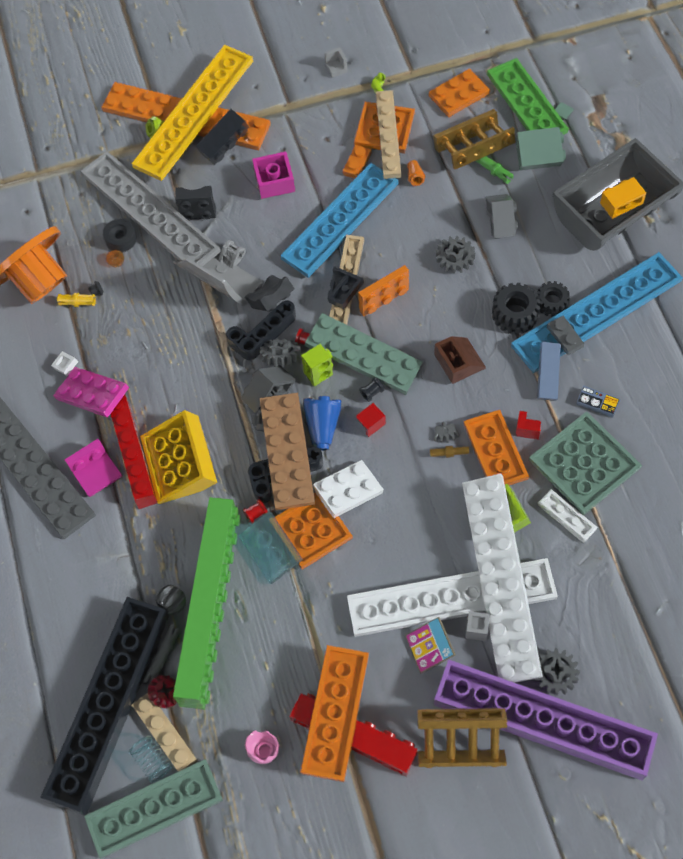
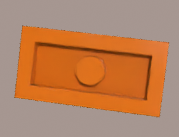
M355 144L343 169V175L355 179L364 170L372 154L371 149Z

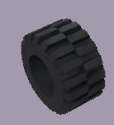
M509 283L508 287L506 285L502 286L501 290L498 289L496 295H494L492 318L495 320L496 326H500L502 331L507 330V333L510 334L511 332L519 334L520 331L525 333L527 328L532 329L533 324H536L540 310V300L538 299V294L534 293L535 290L533 288L529 289L526 284L522 286L520 285L521 283H516V285ZM510 305H519L523 307L525 310L521 312H513L509 310L507 307Z

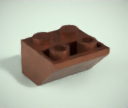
M451 336L435 344L434 355L452 384L486 369V366L468 338Z

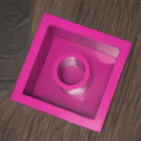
M286 151L252 159L261 199L295 192L294 178Z

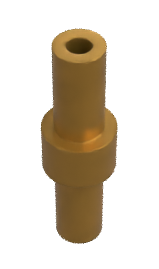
M445 446V448L430 449V457L446 456V458L454 457V455L469 454V446Z

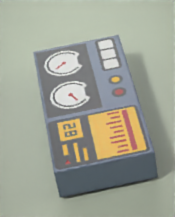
M583 386L577 400V405L613 418L620 399Z

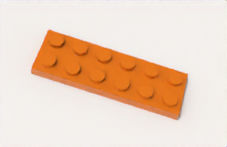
M327 645L301 774L345 782L369 658L368 652Z

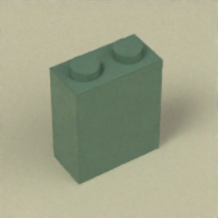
M560 127L517 132L515 138L519 171L561 166L564 160H566L565 149L562 150L564 137L563 132H560Z

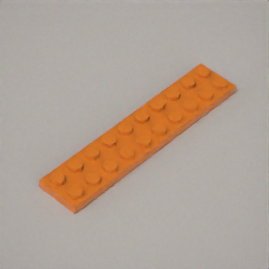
M114 82L102 105L103 112L147 122L153 116L165 121L182 98ZM218 107L197 135L205 137L229 110ZM236 112L246 121L249 128L247 133L236 141L235 145L259 151L271 125L270 120Z

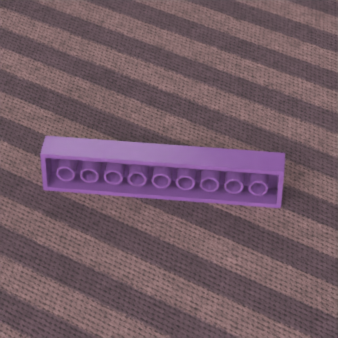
M451 660L447 662L434 699V706L442 709L505 708L507 728H500V730L641 781L647 776L658 733Z

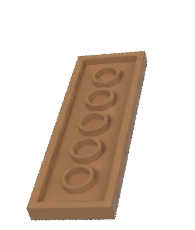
M298 393L260 398L275 510L315 505Z

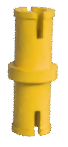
M79 293L58 294L57 302L59 306H95L96 296L95 294L80 295Z

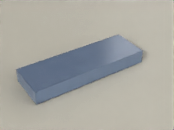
M540 343L537 399L558 400L561 344Z

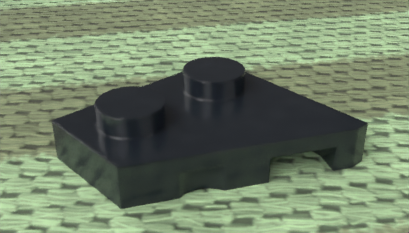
M334 266L332 270L333 278L330 281L327 299L329 303L344 309L364 284V280L362 277Z

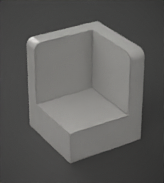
M340 47L325 52V65L332 78L347 73V59Z
M469 611L465 639L486 641L490 614Z

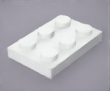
M362 460L314 483L312 486L333 518L377 497L384 490Z

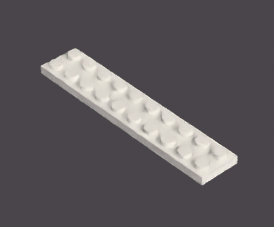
M497 474L464 482L462 485L486 614H490L489 630L498 677L513 683L541 678L543 675L503 475Z
M548 558L520 563L528 604L557 599L558 595ZM479 571L347 595L354 637L426 624L437 617H440L441 621L468 616L469 611L486 612Z

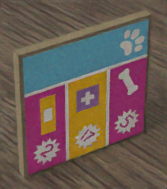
M440 617L405 635L420 674L456 655Z

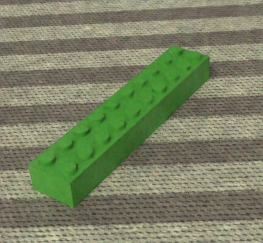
M209 497L173 694L180 707L205 710V704H209L210 701L208 687L214 678V670L211 669L213 662L217 660L215 646L216 642L220 641L221 630L218 628L219 623L223 622L224 619L222 605L223 602L226 603L227 590H225L226 583L230 582L231 571H228L229 564H233L234 552H232V547L237 542L235 529L240 524L238 507H235L234 500Z

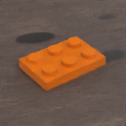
M470 68L429 91V97L448 118L490 94V89Z
M404 265L358 292L359 312L363 317L374 313L377 308L389 304L394 298L404 295L409 290V269Z

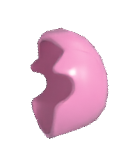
M255 730L246 738L245 748L247 755L253 762L267 764L278 756L279 744L277 738L268 731L257 732Z

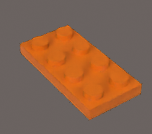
M501 410L464 421V427L485 477L502 474L504 484L509 486L529 479L527 470Z

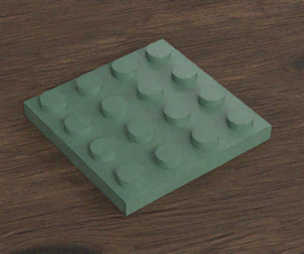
M587 411L529 457V461L583 516L642 467Z

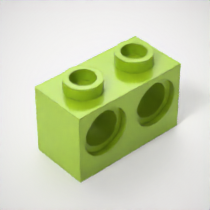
M319 344L301 355L304 374L314 387L333 375V363L331 361L333 357L329 349H324Z

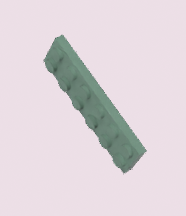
M324 313L319 317L305 342V346L310 349L321 344L324 349H329L333 357L331 359L372 379L376 377L382 384L404 395L407 394L423 363Z
M204 759L84 817L98 856L102 859L223 801L208 762Z

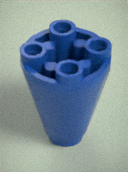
M319 396L318 400L305 398L303 399V409L311 443L321 451H327L332 443L340 415L341 400H330L329 396Z

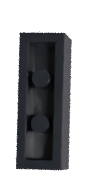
M230 109L196 145V148L206 159L215 165L224 158V154L235 146L236 141L247 133L249 126L242 117Z

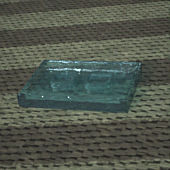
M269 511L239 535V538L269 584L276 582L303 560L273 514Z

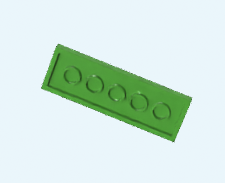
M517 58L487 70V76L527 131L560 127V132H563V135L568 133L569 128Z

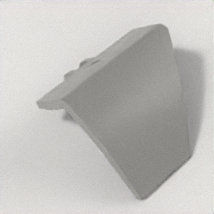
M232 240L225 242L220 256L216 255L203 267L188 258L182 261L176 258L173 261L175 265L241 305L248 303L245 299L248 293L256 292L263 286L262 280L237 267L238 263L243 259L246 250L243 247L236 246Z

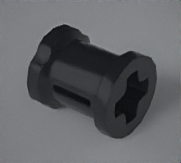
M376 377L367 386L359 388L361 395L368 402L372 401V397L379 392L385 391L384 386Z

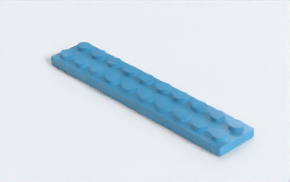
M658 252L511 343V347L534 374L539 370L540 343H558L547 328V324L564 315L581 340L585 342L682 281L683 277ZM562 347L560 348V357L566 354Z

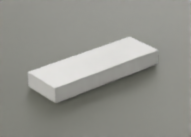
M552 489L538 502L539 507L583 543L598 528Z

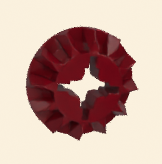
M159 675L153 678L148 686V697L155 706L170 708L177 703L173 697L176 679L171 678L170 675ZM163 686L171 690L167 696H165V693L159 692Z

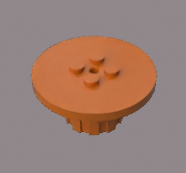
M56 226L46 229L0 264V285L11 280L31 304L39 301L67 277V274L48 253L47 249L61 235L60 230Z

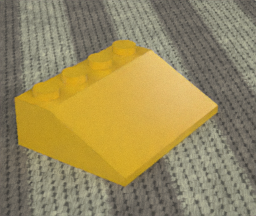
M183 410L140 436L158 504L201 492L217 483L198 415Z

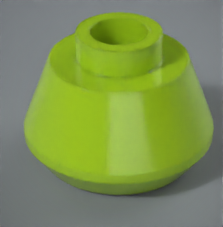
M155 116L148 119L146 134L150 139L164 121Z

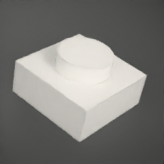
M62 351L51 366L58 372L68 376L78 361Z

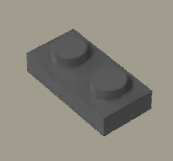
M564 315L547 324L548 330L556 341L561 344L567 356L584 347V342Z

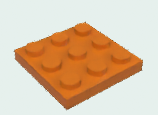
M365 101L354 146L356 144L370 149L381 150L377 103ZM394 106L399 153L405 154L415 109Z
M313 493L315 505L289 508L270 520L271 525L302 570L353 539L352 534L339 516L333 518L316 493Z

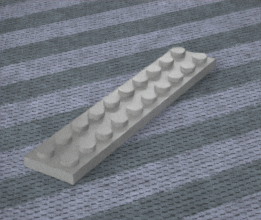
M108 151L81 170L83 177L179 261L188 258L203 267L221 252L220 247Z

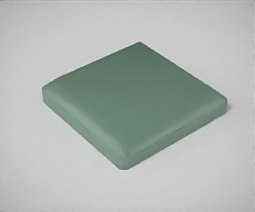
M562 102L555 108L558 115L565 120L574 110Z

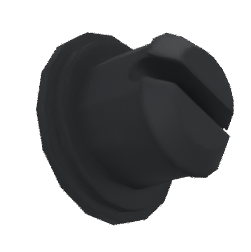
M95 281V284L88 287L91 295H103L104 291L98 281Z

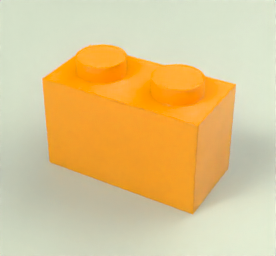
M632 177L621 181L612 188L605 189L602 192L600 204L613 219L642 205L646 192L638 181Z

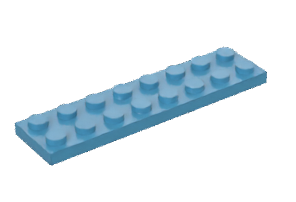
M370 163L280 255L281 260L309 278L345 241L346 235H350L398 185V179H384L383 170Z

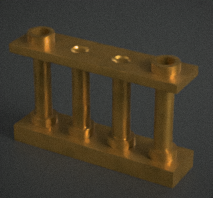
M495 109L433 135L435 150L439 153L447 149L451 153L454 170L516 143L515 128L511 127L503 130L498 125V116ZM493 129L497 133L488 137L484 132ZM478 136L482 141L473 144L469 139ZM463 143L466 148L458 151L454 146Z
M505 708L417 710L418 729L425 730V751H418L419 767L507 766L505 750H499V729L507 728ZM478 728H491L490 750H477ZM433 729H447V751H434ZM455 729H468L469 750H455Z

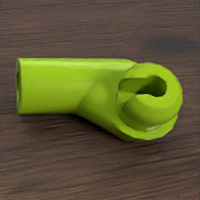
M378 73L371 83L375 94L376 91H384L382 86L386 76L383 73Z

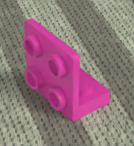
M99 439L64 459L88 497L95 495L122 477Z

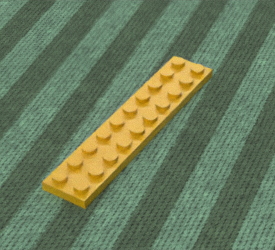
M224 45L132 162V167L162 181L252 64L253 56Z

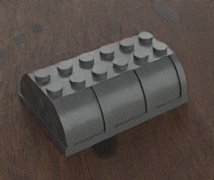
M634 138L554 191L552 197L557 216L562 225L585 248L595 251L603 247L614 236L628 230L633 223L642 217L656 211L667 200L678 196L683 189V181L638 139ZM634 177L646 192L644 203L612 219L600 204L602 192L609 187L612 188L618 185L623 180Z

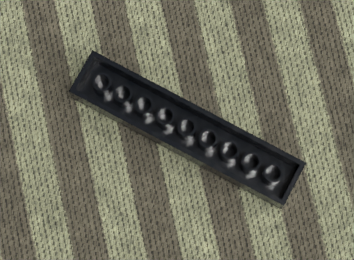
M126 597L40 798L44 801L83 816L87 815L169 618L164 608Z

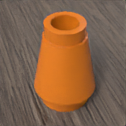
M411 160L408 163V181L413 186H419L424 183L425 174L418 162Z

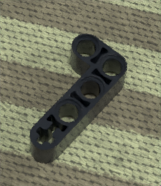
M288 300L281 302L248 334L238 326L230 327L226 332L230 348L244 359L254 360L260 355V347L264 346V343L269 344V340H275L296 320L294 303Z
M317 447L307 448L310 472L321 469L323 466L322 451ZM266 459L252 463L248 468L254 497L256 500L260 499L263 503L269 502L272 497L269 484L271 483L269 462ZM256 472L262 473L260 476H253ZM261 489L267 490L264 494L258 493Z

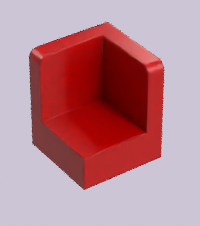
M374 403L356 415V419L365 427L368 437L386 424V416Z
M519 411L516 436L539 440L541 421L526 419L527 412Z

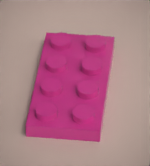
M74 367L53 396L58 401L108 418L129 387L124 382Z

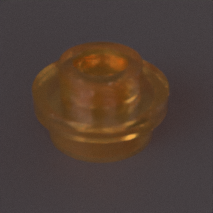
M119 250L109 252L106 256L107 263L112 267H120L124 262V254Z

